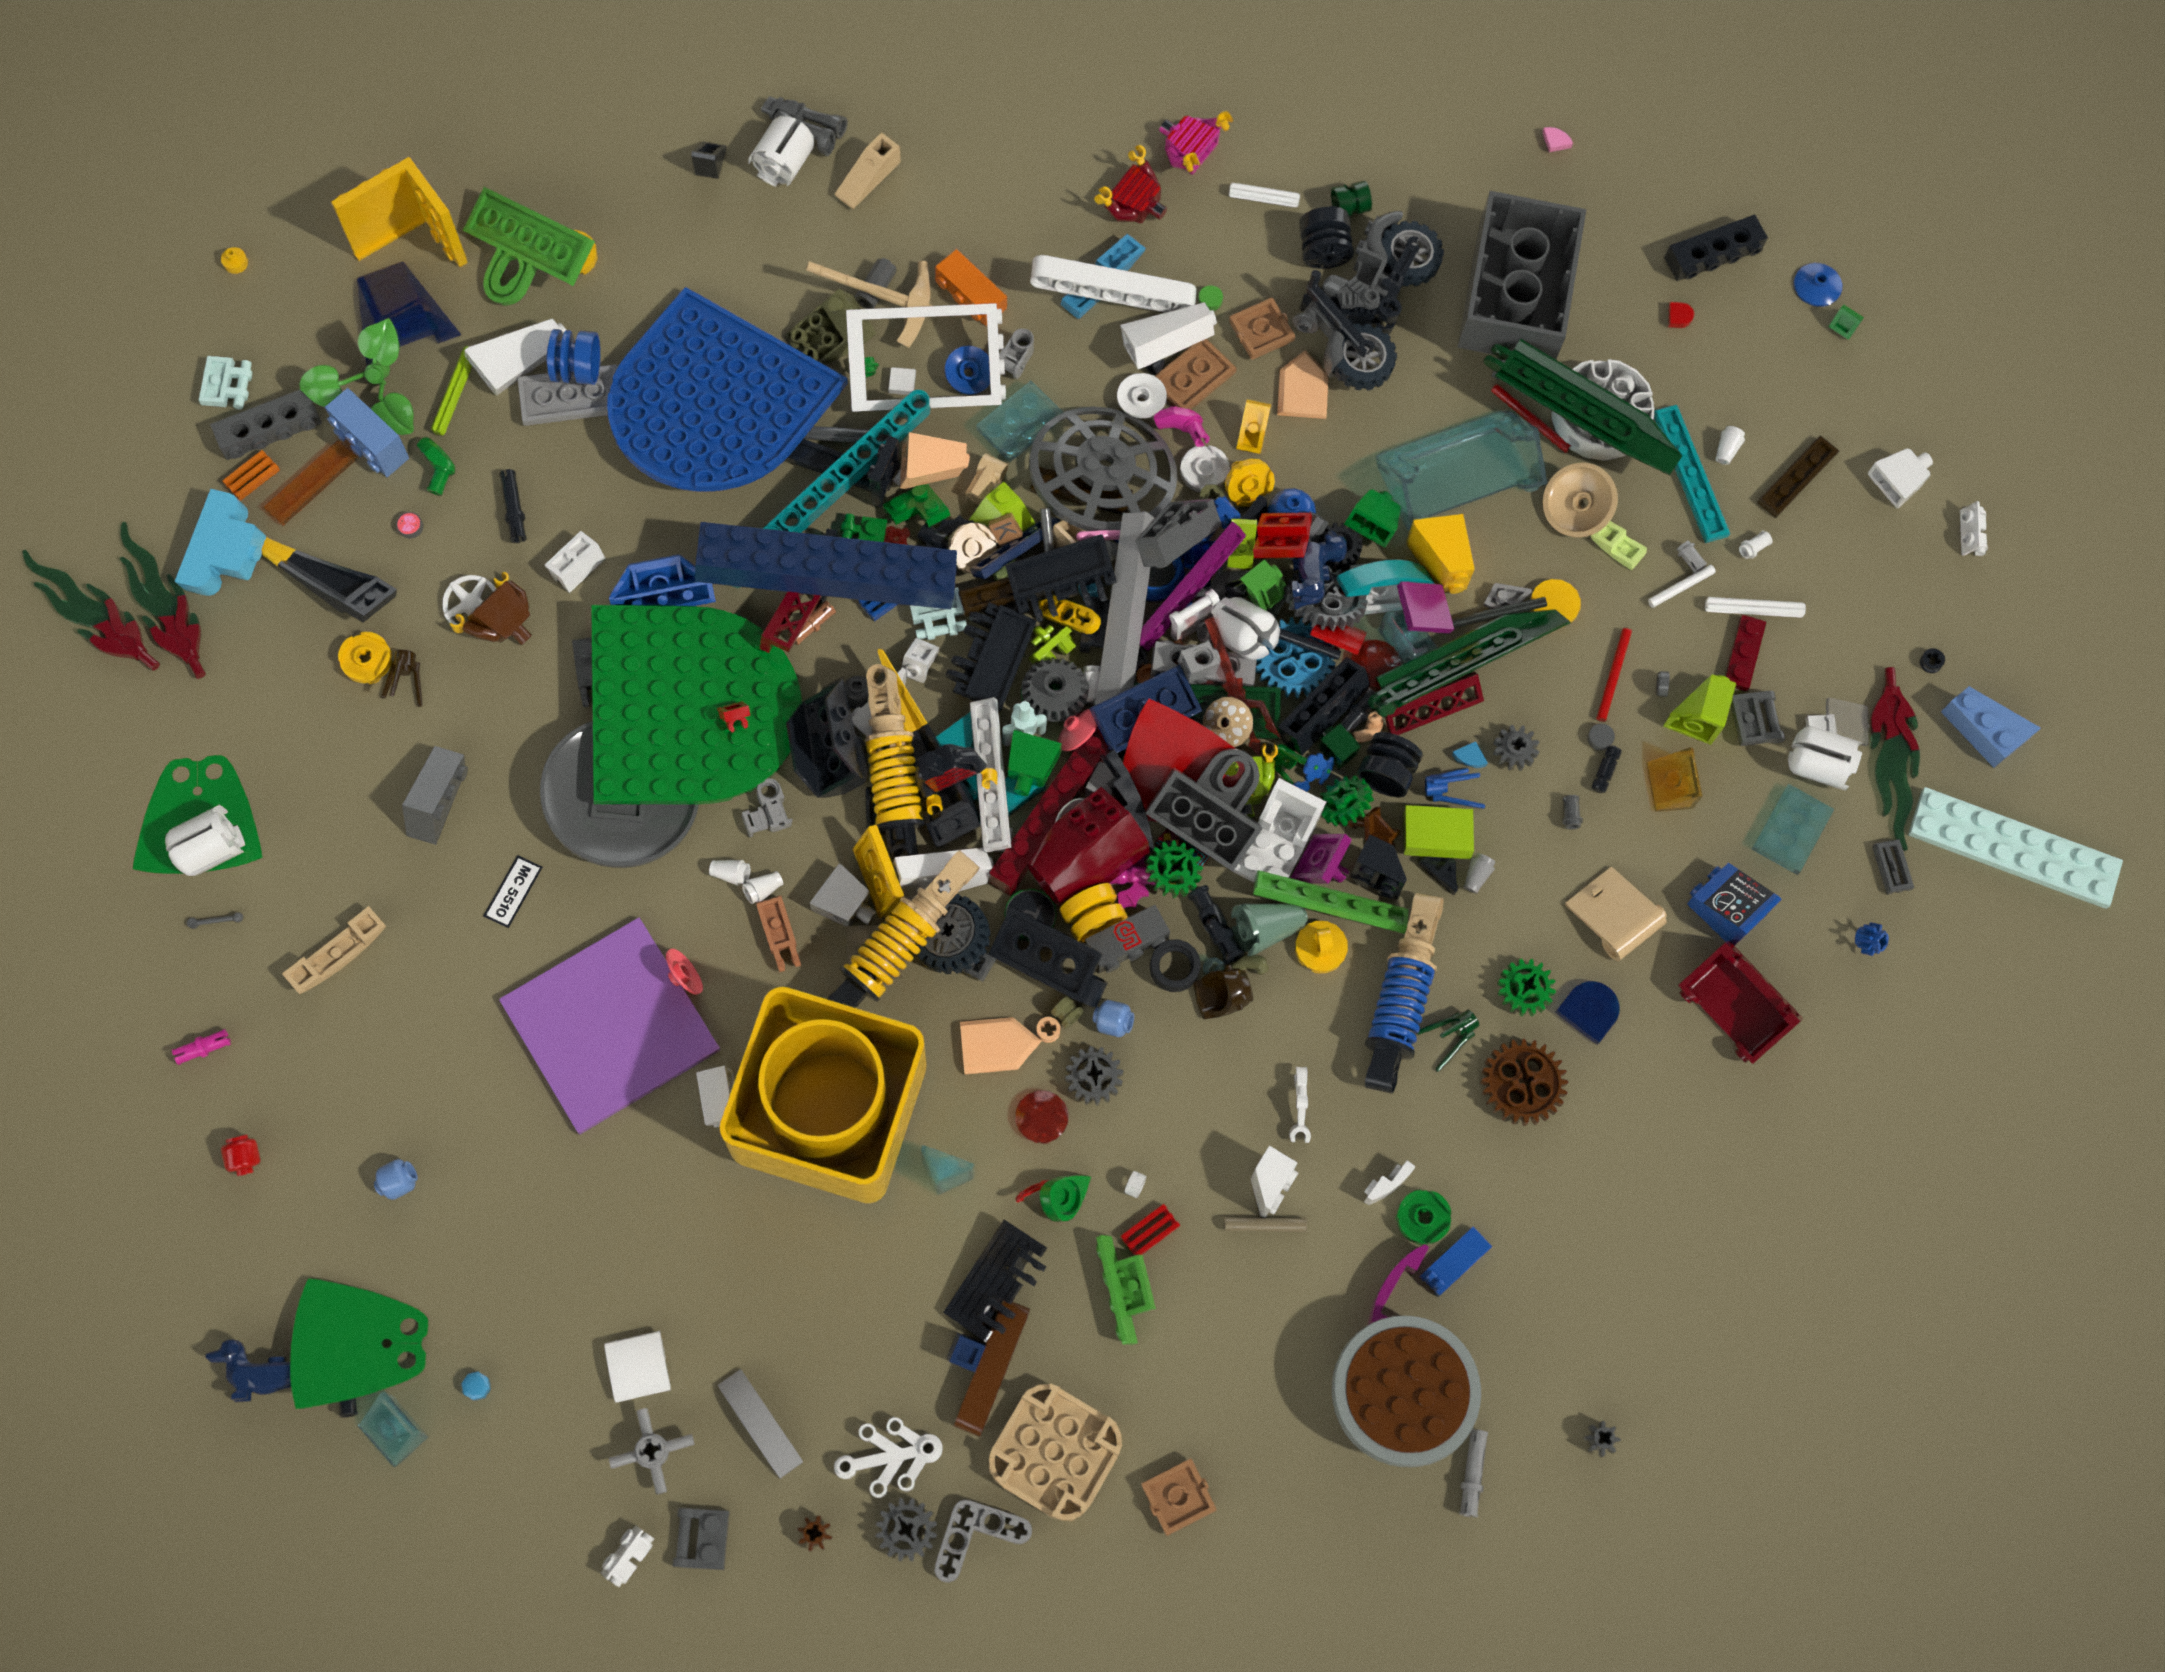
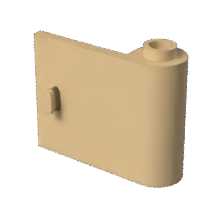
M1612 866L1565 903L1569 910L1602 939L1604 950L1617 962L1667 923L1665 910L1660 905L1652 903Z

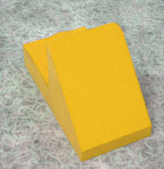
M1247 399L1236 449L1261 454L1271 404Z

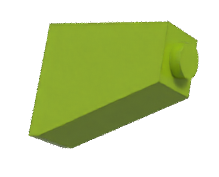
M1712 674L1670 713L1663 727L1712 745L1725 727L1736 683L1730 681L1725 676Z

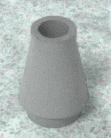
M1476 853L1475 857L1471 858L1463 888L1477 894L1481 886L1495 870L1493 867L1495 861L1486 855Z

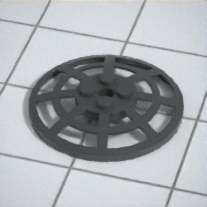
M1082 407L1066 411L1046 423L1032 444L1029 457V473L1038 496L1055 515L1086 531L1120 530L1121 522H1104L1093 519L1097 506L1104 508L1127 506L1130 513H1141L1137 502L1149 493L1153 484L1166 491V495L1159 505L1149 512L1154 518L1172 501L1177 485V467L1167 443L1147 423L1123 411L1106 407ZM1099 414L1112 416L1115 419L1114 422L1106 420L1083 422L1078 415ZM1068 419L1074 425L1063 433L1057 443L1042 441L1045 434L1055 424ZM1124 420L1144 430L1155 441L1146 442L1137 432L1124 426ZM1089 427H1110L1111 431L1109 436H1095ZM1078 431L1086 439L1080 447L1065 444ZM1121 431L1134 438L1139 445L1128 447L1119 440ZM1039 450L1054 452L1053 461L1057 477L1047 483H1044L1038 466ZM1163 450L1167 457L1171 473L1170 483L1157 476V462L1153 451ZM1062 453L1076 456L1075 468L1067 472L1064 471ZM1146 453L1150 471L1136 466V455ZM1106 460L1111 463V466H1103L1099 461ZM1133 475L1146 480L1144 486L1134 494H1132L1127 485ZM1080 477L1086 484L1092 487L1091 493L1087 494L1072 483V480ZM1064 485L1071 494L1087 503L1084 515H1079L1065 507L1051 492ZM1119 490L1123 497L1121 499L1100 498L1102 491Z

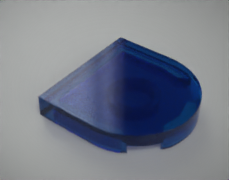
M1587 981L1577 985L1555 1013L1598 1045L1617 1021L1620 1005L1616 994L1607 985L1596 981Z

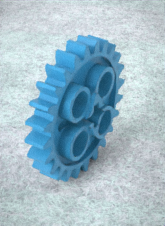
M1290 617L1289 624L1280 619L1279 628L1334 647L1333 644L1326 643V641L1310 635L1312 622L1306 626L1302 622L1303 618L1300 619L1298 624H1295L1293 617ZM1279 639L1275 647L1282 648L1284 652L1276 653L1266 647L1269 654L1264 658L1257 659L1256 664L1259 665L1256 666L1255 672L1262 673L1260 677L1261 682L1269 681L1267 687H1281V691H1285L1286 698L1289 697L1291 692H1294L1296 698H1299L1302 691L1308 696L1310 689L1314 690L1332 672L1330 669L1335 668L1336 662L1332 661L1334 660L1333 658L1317 652H1310V650ZM1307 662H1312V663H1314L1317 667L1314 668V669H1311V668H1308V667L1305 665V663H1307ZM1287 669L1290 670L1293 673V675L1285 676L1284 674H1282L1281 671Z

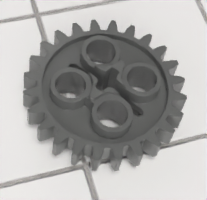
M1328 567L1329 581H1325V594L1321 602L1302 606L1299 609H1295L1292 581L1302 583L1297 573L1293 574L1292 579L1289 578L1285 591V602L1289 603V610H1296L1295 617L1303 616V623L1311 621V627L1320 624L1322 630L1329 626L1332 631H1335L1336 626L1341 630H1344L1346 625L1352 628L1354 622L1359 623L1361 617H1364L1368 603L1366 600L1367 595L1346 597L1336 580L1337 576L1341 574L1340 569L1332 572L1331 567Z

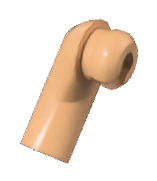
M1378 712L1370 713L1365 728L1352 732L1353 738L1359 744L1371 741L1375 733L1381 732L1383 727L1382 717Z

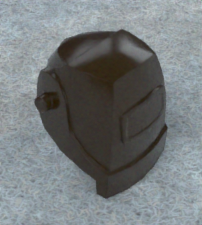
M1226 965L1225 970L1209 972L1202 979L1193 983L1196 1003L1203 1019L1230 1015L1236 1011L1243 1010L1244 1007L1254 1001L1246 971L1240 970V968L1232 969L1231 965Z

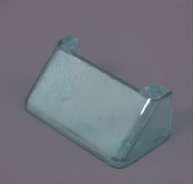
M1499 411L1390 449L1376 456L1378 470L1389 493L1392 495L1393 501L1401 506L1400 516L1409 531L1413 520L1429 518L1515 486L1527 492H1532L1539 489V486L1548 484L1538 428L1510 411Z

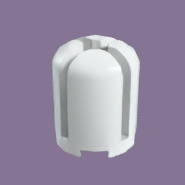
M790 116L775 118L748 158L749 165L752 162L759 171L757 176L775 187L778 183L787 184V187L791 184L814 146L813 135L802 122L792 135L793 126L797 119Z
M1225 597L1211 611L1213 618L1211 629L1208 628L1212 639L1246 659L1257 660L1264 658L1269 654L1266 647L1274 650L1278 643L1280 628L1274 616L1241 597L1230 599Z
M1807 726L1799 731L1793 740L1791 747L1794 750L1793 752L1790 751L1788 756L1789 769L1795 775L1846 791L1849 786L1845 785V782L1852 773L1856 774L1862 752L1857 749L1863 743L1813 726Z
M218 805L172 828L166 834V850L169 852V857L174 866L188 876H197L244 852L241 850V847L245 846L238 825L233 827L231 822L225 817L224 814L228 813V811L223 806Z

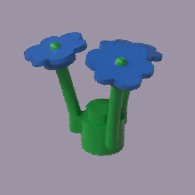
M1283 744L1277 746L1278 754L1273 758L1275 760V771L1286 782L1306 792L1310 789L1309 782H1312L1315 778H1320L1319 784L1323 785L1325 780L1328 779L1335 763L1334 757H1330L1326 761L1321 753L1312 754L1305 758ZM1299 762L1305 765L1303 772L1306 774V780L1294 783L1284 770H1291Z

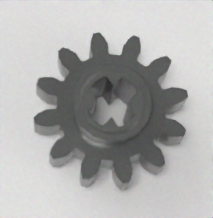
M1513 725L1510 726L1508 733L1502 729L1499 733L1500 738H1496L1493 743L1497 747L1493 755H1501L1499 764L1508 762V770H1511L1514 765H1517L1519 771H1522L1525 764L1531 767L1534 762L1533 758H1537L1539 755V751L1535 748L1540 742L1538 740L1532 741L1531 738L1534 732L1531 731L1525 734V726L1523 725L1519 731H1516ZM1515 745L1519 746L1518 750L1514 749Z

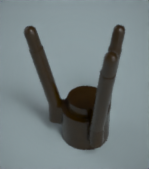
M404 649L395 652L394 661L391 663V669L381 694L382 699L386 698L389 689V695L391 697L395 695L400 675L408 676L413 672L417 705L422 707L420 663L415 661L416 654L414 652Z

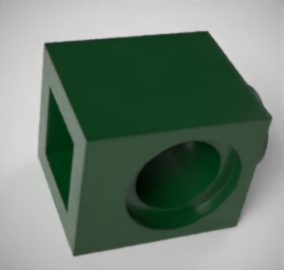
M1339 724L1334 729L1329 727L1321 734L1318 748L1328 759L1334 757V765L1340 770L1358 755L1361 745Z

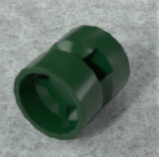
M1364 180L1352 183L1350 188L1346 185L1332 187V206L1346 210L1349 216L1353 212L1356 214L1370 212L1372 210V196L1368 183Z

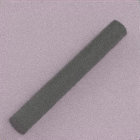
M1050 508L1040 509L1044 552L1054 550Z

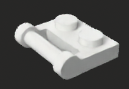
M1213 589L1207 591L1204 597L1182 611H1175L1169 615L1172 622L1171 637L1174 641L1178 639L1183 640L1197 631L1201 622L1212 621L1213 614H1211V611L1220 601Z

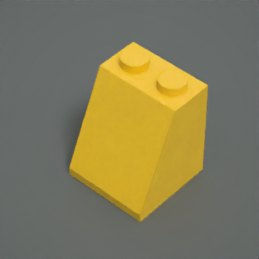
M1457 514L1413 520L1406 543L1419 563L1426 568L1434 583L1443 585L1444 592H1450L1451 594H1457L1466 590L1475 568L1464 515Z

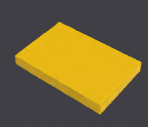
M877 825L866 829L854 846L853 852L870 892L878 917L881 919L891 914V911L898 905L900 899L904 897V893Z

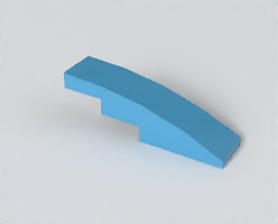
M1126 234L1099 257L1095 265L1128 271L1145 252L1146 248ZM1067 294L1062 299L1061 306L1077 319H1080L1099 300Z

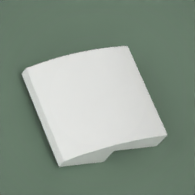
M660 1331L604 1344L615 1403L671 1390Z

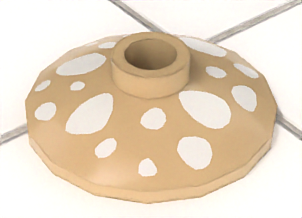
M1223 697L1215 700L1206 709L1203 717V726L1233 747H1237L1249 738L1253 729V717L1250 709L1243 701L1234 697ZM1225 717L1229 719L1227 727L1222 726V720Z

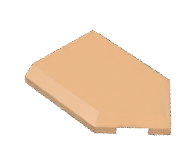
M1305 350L1280 369L1277 415L1326 419L1328 375L1325 369Z
M1013 1017L960 1022L965 1075L1018 1070L1028 1056L1042 1042L1040 1038Z

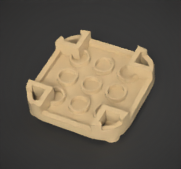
M1053 1384L1037 1385L1028 1389L1022 1396L1005 1428L992 1447L989 1456V1471L994 1481L1003 1489L1049 1517L1060 1521H1074L1088 1510L1116 1462L1122 1447L1121 1432L1117 1423L1109 1416H1105L1060 1389L1059 1386Z

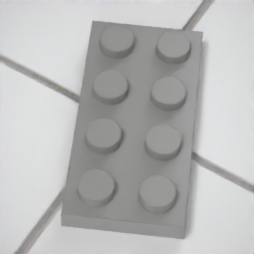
M617 364L600 366L598 380L595 385L576 383L574 372L569 383H564L562 378L559 383L551 382L548 373L518 377L523 425L528 426L608 415V393H610L613 376L618 368Z

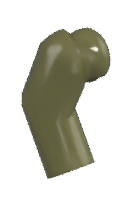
M1244 955L1231 964L1232 969H1255V972L1259 975L1265 974L1269 969L1266 963L1267 960L1263 956L1258 955L1250 957Z

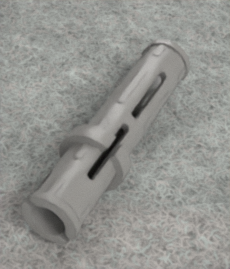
M1472 1429L1470 1432L1465 1479L1461 1483L1463 1495L1459 1513L1466 1517H1478L1479 1497L1484 1488L1481 1482L1488 1432L1483 1430H1477L1476 1432L1475 1429Z

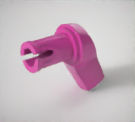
M1174 406L1162 409L1154 414V421L1159 429L1177 428L1187 432L1197 447L1204 446L1201 438L1206 443L1210 440V437L1202 427V417L1193 410Z

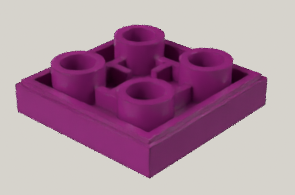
M1402 581L1397 585L1408 631L1451 633L1454 630L1443 585Z

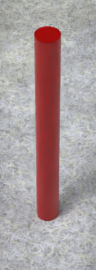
M1496 384L1492 388L1491 392L1564 453L1570 450L1571 445L1569 443H1566L1555 431L1501 386Z
M1623 628L1596 717L1601 722H1606L1632 634V630L1629 628Z

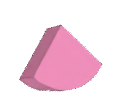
M1552 127L1543 129L1542 133L1549 152L1572 148L1573 142L1571 138L1562 130Z

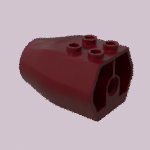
M1100 787L1063 815L1051 827L1027 866L1044 892L1054 903L1060 906L1090 887L1112 882L1150 852L1149 842L1131 813L1104 788Z

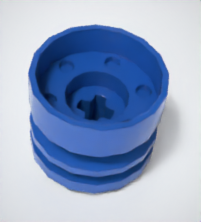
M553 329L551 331L547 347L548 375L551 382L559 383L562 378L564 383H569L574 372L576 383L595 385L597 383L600 369V339L597 332L579 331L574 342V337L570 330H565L564 334L560 329Z

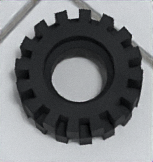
M1336 522L1333 523L1332 527L1327 525L1317 543L1325 542L1329 531H1335L1337 536H1343L1348 545L1345 558L1340 562H1330L1328 560L1325 565L1328 564L1331 569L1336 567V571L1342 568L1347 571L1350 565H1356V561L1359 560L1363 541L1362 537L1359 538L1360 533L1353 532L1351 528H1345L1344 523H1341V527H1338Z

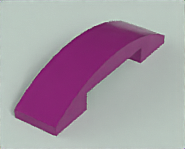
M1424 1244L1409 1253L1389 1273L1374 1299L1368 1325L1378 1320L1389 1318L1382 1314L1381 1310L1403 1271L1405 1270L1413 1275L1426 1255L1429 1246Z

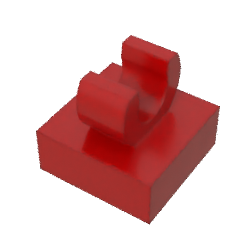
M741 701L718 708L720 719L726 722L729 731L734 732L733 724L736 720L741 721L744 729L748 728V721L745 717L751 716L746 703Z

